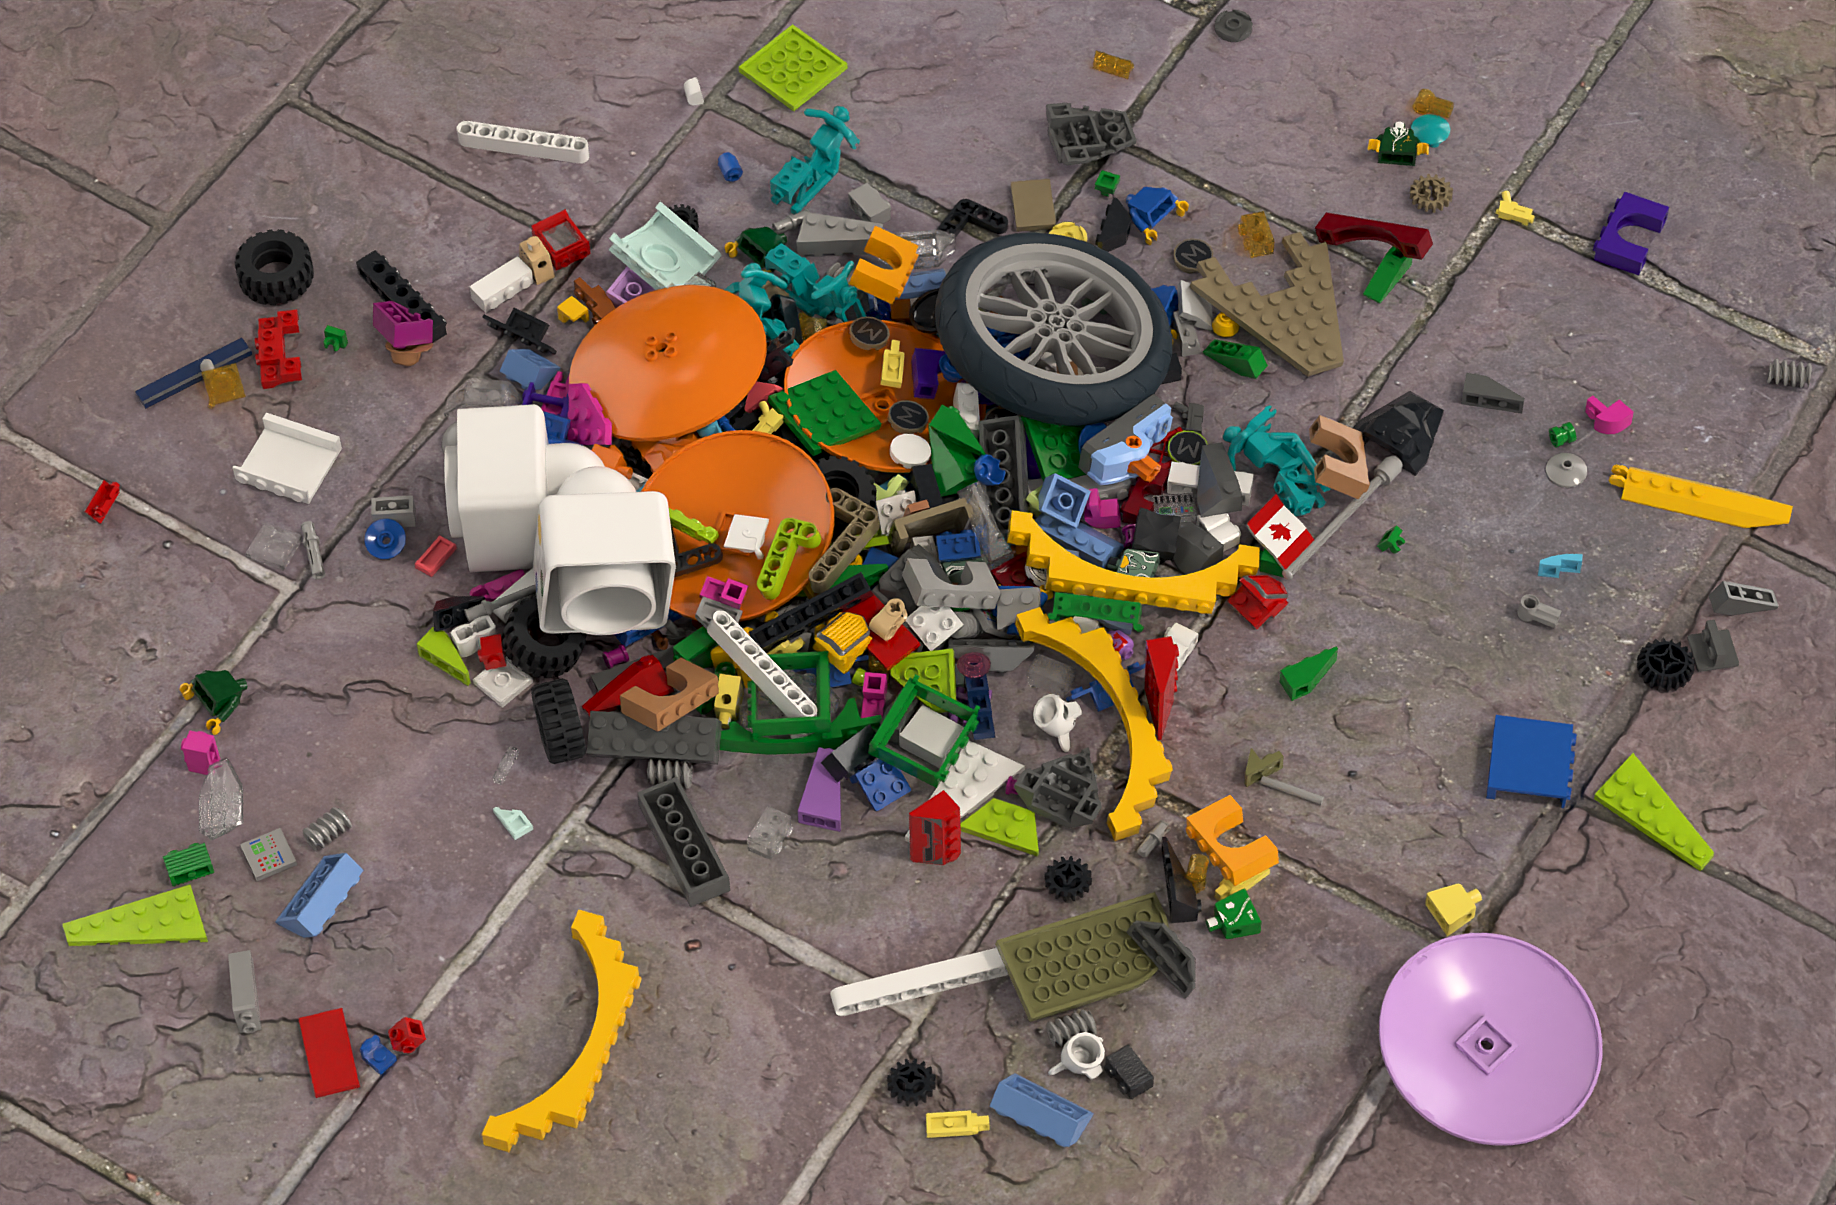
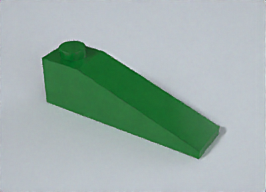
M928 424L929 445L931 446L930 459L941 496L976 490L980 483L974 473L975 457L970 451L934 433Z

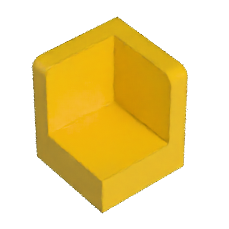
M570 296L557 306L558 319L562 323H566L569 319L575 322L579 318L584 322L589 321L588 308L573 296Z

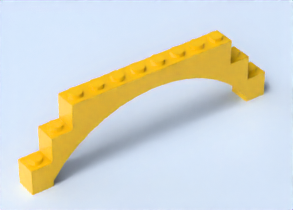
M1012 510L1008 523L1007 543L1028 546L1026 566L1047 569L1045 589L1054 592L1139 602L1141 604L1174 608L1181 611L1187 610L1202 614H1212L1216 602V594L1232 596L1237 587L1238 577L1256 575L1259 568L1260 547L1239 544L1237 551L1228 558L1198 572L1159 578L1130 576L1095 566L1068 552L1039 527L1032 518L1033 513Z
M1041 607L1017 614L1015 626L1023 642L1029 640L1047 646L1075 661L1101 684L1119 711L1129 743V779L1122 799L1115 811L1108 814L1106 824L1114 841L1138 834L1142 824L1139 812L1154 807L1157 798V791L1154 785L1169 781L1173 768L1170 760L1166 759L1163 754L1164 748L1161 741H1157L1153 724L1149 723L1146 718L1147 712L1144 705H1140L1136 688L1132 687L1129 682L1130 676L1127 669H1123L1121 665V656L1113 648V639L1110 633L1107 634L1105 628L1101 627L1081 634L1079 624H1075L1072 617L1050 624L1047 614H1043Z
M578 910L571 926L572 938L578 940L586 951L598 981V1008L588 1042L569 1071L545 1093L513 1111L496 1117L490 1115L482 1132L484 1145L510 1152L512 1145H516L519 1134L543 1140L545 1134L550 1133L553 1122L577 1129L579 1121L584 1120L587 1102H591L593 1099V1088L595 1083L600 1082L602 1066L608 1063L610 1047L615 1045L617 1041L619 1026L622 1027L625 1022V1011L631 1007L634 998L633 992L639 988L641 983L638 967L622 963L624 951H622L621 942L605 937L607 926L604 923V916Z

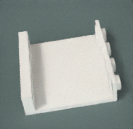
M266 413L263 417L265 429L242 467L233 466L235 480L242 484L247 483L256 486L260 490L274 492L278 496L292 498L296 502L309 504L342 449L340 437Z

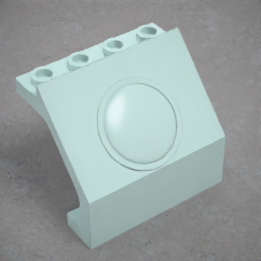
M662 202L658 203L655 207L658 211L643 227L622 239L615 233L609 238L613 243L609 251L655 290L668 289L669 287L679 285H691L703 278L722 256L714 246Z

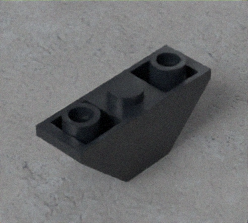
M1113 197L1111 205H1107L1105 213L1107 217L1102 220L1100 227L1102 232L1097 234L1095 245L1098 248L1107 252L1125 245L1131 231V216L1118 198Z
M452 596L436 601L433 609L434 631H441L469 622L464 610L481 604L485 597Z

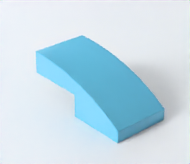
M1562 554L1542 559L1539 563L1538 576L1559 578L1560 571L1580 573L1583 554Z

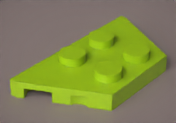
M993 798L960 823L962 832L1038 857L1039 848L1035 813L1029 809Z

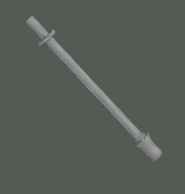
M534 584L492 602L483 600L481 604L464 610L466 618L471 622L481 616H491L494 609L536 593V585Z

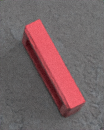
M439 535L416 561L415 568L433 577L457 549L456 544Z

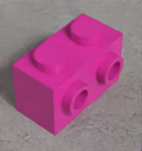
M189 730L187 737L181 743V750L184 753V761L187 763L188 770L213 776L220 761L214 735H209L202 731L195 732Z

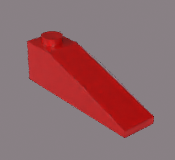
M647 655L631 664L585 702L582 708L589 717L590 711H614L618 705H621L620 695L634 686L656 696H665L674 692V689L667 684V675L660 661L654 655Z

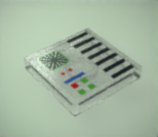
M1194 493L1152 495L1154 513L1181 517L1180 522L1197 521Z

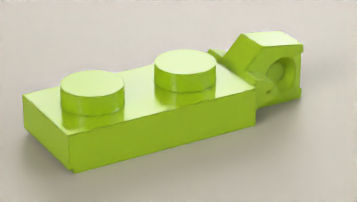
M669 508L670 524L675 529L698 541L703 540L709 544L714 543L719 537L718 531L711 526L705 527L694 518L689 519L681 511Z

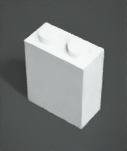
M922 705L900 733L899 745L908 752L941 768L964 727Z

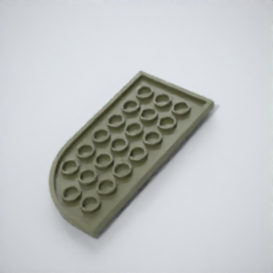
M1155 892L996 941L995 945L1030 1022L1131 991L1145 984L1156 974L1159 968L1127 933L1136 920L1165 923L1169 928L1165 912Z

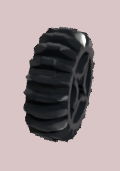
M1663 637L1661 642L1656 639L1653 643L1648 642L1645 647H1642L1637 657L1636 667L1639 671V677L1643 678L1644 684L1650 682V687L1656 686L1659 691L1662 688H1665L1667 692L1671 688L1677 691L1679 686L1684 688L1686 682L1689 683L1695 670V659H1692V652H1688L1687 646L1681 647V641L1676 644L1673 639L1668 642Z

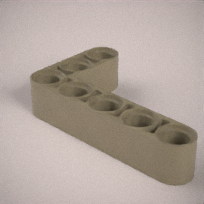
M839 488L830 489L835 517L849 525L809 572L811 589L817 594L823 593L834 584L880 528L876 509Z

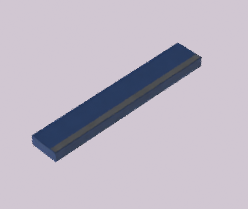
M240 338L136 390L135 394L146 409L206 379L200 368L204 359H210L216 372H219L251 356L252 350L243 338Z

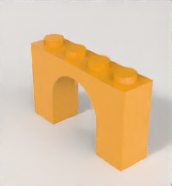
M875 226L864 251L884 260L893 270L880 268L860 258L848 284L893 304L896 297L900 299L919 256L916 254L918 245Z
M1231 795L1186 817L1187 827L1185 830L1189 838L1197 842L1201 852H1205L1209 856L1213 866H1217L1221 870L1223 877L1226 880H1230L1234 886L1279 863L1278 848L1266 835L1246 846L1238 848L1226 847L1217 841V838L1222 833L1243 823L1242 807Z

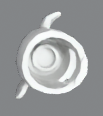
M1045 695L1038 700L1034 707V721L1044 732L1058 737L1061 749L1064 752H1069V732L1074 728L1076 718L1082 715V710L1076 701L1067 703L1059 695Z
M1087 1032L1074 1035L1062 1049L1061 1062L1052 1067L1048 1074L1055 1075L1062 1070L1068 1069L1075 1074H1085L1090 1080L1096 1078L1103 1071L1100 1066L1105 1052L1102 1045L1103 1039Z

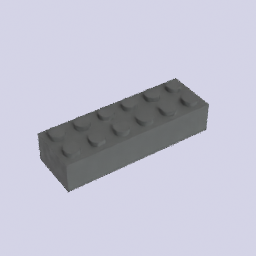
M1019 415L979 421L981 447L986 454L1000 460L999 467L1005 470L1006 473L1001 484L995 486L982 485L984 534L990 544L998 539L1007 541L1008 523L1012 510L1030 513L1029 502L1025 500L1029 495L1026 435L1024 423Z
M590 711L587 754L598 758L648 761L651 758L653 761L661 759V761L665 762L667 760L675 762L678 760L681 763L687 761V763L718 765L722 722L717 718L682 716L657 732L619 712Z
M678 777L637 792L639 808L689 906H695L729 892V876Z

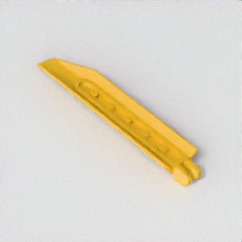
M1616 464L1611 469L1614 475L1609 477L1610 484L1624 488L1621 500L1741 528L1789 524L1793 508L1791 505L1631 466L1628 469L1626 466Z

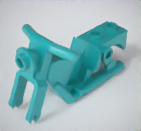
M835 106L833 108V115L824 110L805 109V116L822 118L826 124H822L810 139V144L815 150L811 158L804 156L805 162H802L791 156V160L786 162L782 170L770 181L771 194L773 195L771 201L777 205L782 200L790 205L795 192L800 187L796 203L791 207L792 214L799 213L838 173L840 145L843 137L850 145V148L856 149L855 144H859L860 139L844 124V122L850 120L849 111L843 106ZM813 184V186L806 192L807 187Z
M782 243L768 252L765 257L766 270L775 269L783 274L780 276V279L785 281L787 285L792 283V292L787 288L784 291L789 294L790 298L795 300L796 306L810 317L818 314L826 318L835 310L837 319L848 322L845 311L850 306H853L857 319L866 317L860 300L856 298L857 288L849 286L847 278L855 265L853 261H848L837 277L833 278L826 275L818 283H815L820 277L814 262L811 264L805 257L799 256Z
M751 263L741 272V277L744 279L741 282L730 284L724 290L733 294L739 292L738 297L745 300L758 314L765 330L766 339L770 338L772 341L781 332L787 331L785 324L778 319L762 318V314L771 308V302L765 289L761 287L767 281L772 282L783 290L788 285L774 274L762 271L759 264ZM794 339V343L783 350L792 357L793 353L799 348V344Z
M1266 406L1263 411L1248 423L1243 431L1238 426L1228 427L1224 431L1223 440L1231 443L1227 455L1234 471H1236L1235 455L1243 450L1244 455L1257 468H1262L1267 463H1271L1280 469L1273 489L1285 507L1295 517L1310 513L1314 502L1318 508H1322L1325 505L1326 501L1321 493L1317 492L1316 486L1319 485L1323 492L1329 491L1331 488L1315 481L1314 468L1317 463L1300 437L1292 432L1267 433L1271 429V423L1267 426L1264 425L1270 418L1276 415V409L1270 412L1272 406ZM1306 466H1307V468L1309 469V471L1311 472V475H1308V473L1306 472V470H1305V467H1306ZM1295 483H1302L1306 489H1299Z

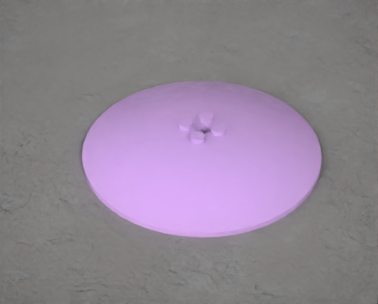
M1468 933L1434 942L1417 952L1400 968L1393 978L1381 1006L1379 1017L1380 1048L1385 1066L1394 1085L1410 1106L1423 1118L1439 1129L1458 1138L1495 1146L1524 1144L1541 1139L1554 1133L1572 1120L1583 1108L1597 1083L1602 1062V1036L1596 1012L1588 995L1577 979L1554 957L1519 939L1500 934ZM1488 1041L1492 1045V1049H1483L1481 1042Z

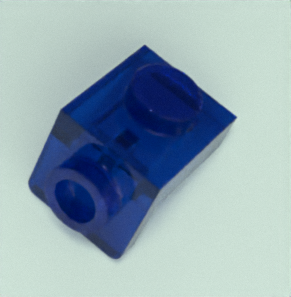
M874 297V308L866 312V316L890 321L891 307L889 303Z

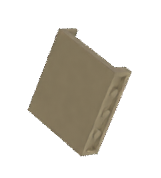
M965 498L893 520L889 531L893 541L890 544H886L888 553L900 558L905 545L911 543L914 537L933 536L955 529L956 534H960V531L967 530L973 515L971 504L967 503Z

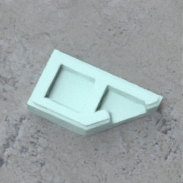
M500 807L493 808L494 814L514 840L533 830V825L521 810L512 809V811L502 810Z

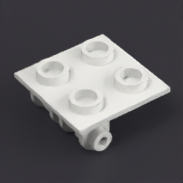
M899 490L895 496L876 501L881 535L889 533L893 520L904 516L907 505L916 503L914 490L909 492Z
M920 606L906 619V622L930 651L936 649L964 625L950 607Z

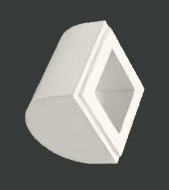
M695 77L687 80L684 83V90L688 103L694 106L703 104L704 100L698 79Z

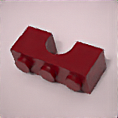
M1160 468V472L1150 482L1144 481L1140 476L1136 477L1137 483L1131 486L1128 494L1129 499L1124 501L1120 512L1123 513V522L1136 524L1140 508L1154 512V502L1148 501L1144 497L1148 495L1160 497L1163 495L1167 487L1169 470Z

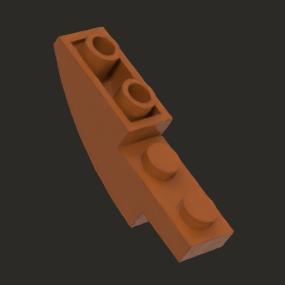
M581 277L574 280V294L577 299L583 300L592 312V322L594 325L615 309L611 299L608 298L606 292L599 285L591 288Z

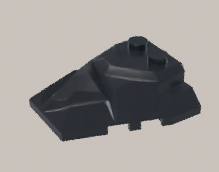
M1408 391L1360 419L1353 429L1362 432L1364 446L1369 440H1372L1400 456L1402 468L1416 476L1428 461L1429 452L1433 446L1444 410L1417 394Z

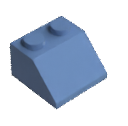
M509 349L500 372L504 373L508 380L522 384L521 387L523 389H528L529 383L532 382L534 383L535 390H541L560 371L561 367L531 349Z
M1054 473L1045 478L1038 496L1039 511L1076 529L1091 491Z

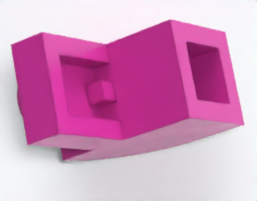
M1591 396L1587 399L1585 409L1588 417L1595 420L1594 429L1603 434L1619 433L1632 424L1634 411L1620 399L1607 408L1596 397Z
M1098 488L1089 489L1091 492L1084 508L1085 521L1089 525L1101 529L1121 527V512L1118 500H1101Z
M707 576L699 597L702 598L704 596L740 609L748 585L729 578L725 583Z
M865 672L861 718L876 715L883 717L887 697V675Z

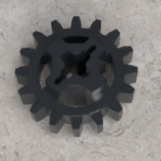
M1062 856L1061 862L1054 859L1053 866H1047V872H1045L1044 876L1045 888H1049V894L1055 893V899L1063 897L1064 902H1066L1068 898H1071L1074 902L1076 896L1083 898L1084 892H1089V886L1092 885V872L1088 870L1087 863L1081 865L1080 858L1073 861V856H1070L1069 860H1065Z
M914 1058L913 1063H909L908 1059H905V1064L903 1065L897 1062V1069L891 1067V1075H887V1089L891 1091V1098L897 1097V1103L899 1104L902 1101H906V1106H909L910 1102H914V1105L918 1106L919 1100L926 1103V1096L932 1097L933 1090L936 1089L935 1074H932V1067L926 1068L925 1061L917 1064L916 1058Z

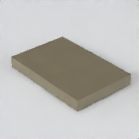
M1050 179L1011 182L1017 232L1052 229L1056 225Z

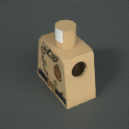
M533 236L519 244V258L532 270L533 280L536 285L555 278L549 252L537 236Z

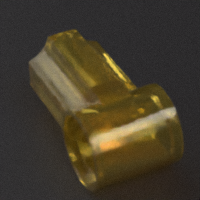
M1421 89L1412 108L1420 115H1426L1429 112L1450 118L1454 102L1435 97L1434 93L1428 89Z
M1192 854L1190 856L1186 872V878L1192 883L1196 894H1199V892L1206 888L1209 858L1202 854Z

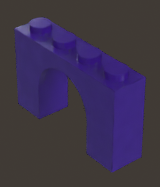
M1624 191L1621 199L1617 198L1614 213L1610 212L1608 216V225L1603 226L1601 230L1600 241L1596 240L1594 244V260L1640 275L1647 260L1648 249L1627 242L1621 238L1618 231L1626 226H1639L1661 233L1667 221L1669 207Z
M915 348L911 360L914 397L935 398L938 388V374L942 373L939 367V360L946 354L945 351ZM978 392L979 404L994 406L993 402Z

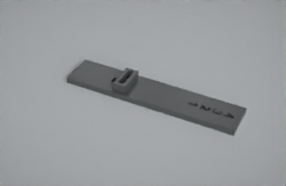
M673 647L651 654L660 661L664 670L674 662ZM640 658L591 675L597 691L599 692L631 664L639 661Z

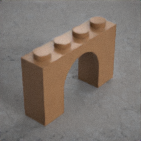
M1319 415L1309 428L1310 442L1333 451L1344 462L1324 455L1314 468L1315 481L1359 499L1363 493L1367 492L1370 486L1362 432Z
M679 658L666 667L667 684L681 691L680 693L671 696H656L634 686L620 695L621 712L659 732L719 694L718 676L683 658Z

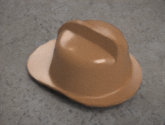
M387 342L385 347L391 352L393 363L412 366L419 361L421 352L430 350L433 347V343L410 345L399 349Z

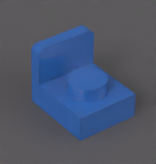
M376 1034L371 1039H366L360 1048L362 1059L380 1075L397 1061L396 1056L380 1043V1038Z

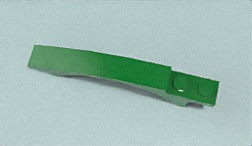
M855 698L848 699L839 716L831 722V732H827V738H822V733H813L795 739H772L758 736V742H754L752 732L740 726L736 721L729 722V730L721 731L720 750L765 755L807 754L817 752L818 748H831L835 750L843 744V741L849 740L868 725L877 732L882 716L876 715L860 719Z

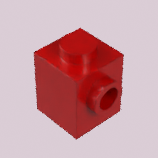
M501 634L480 638L481 650H478V657L480 662H484L486 670L507 666L506 650H504L502 645L503 639Z

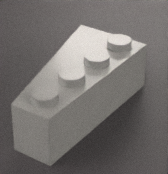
M805 212L797 240V254L801 257H805L808 254H815V257H820L823 254L835 253V256H843L844 253L867 255L869 253L865 252L864 248L874 227L878 226L883 229V224Z

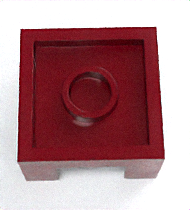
M1026 552L990 571L997 586L1001 584V586L1039 587L1033 583L1034 580L1031 577L1029 579L1026 575Z

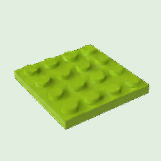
M793 24L739 66L741 74L793 111L797 110L848 69V63Z

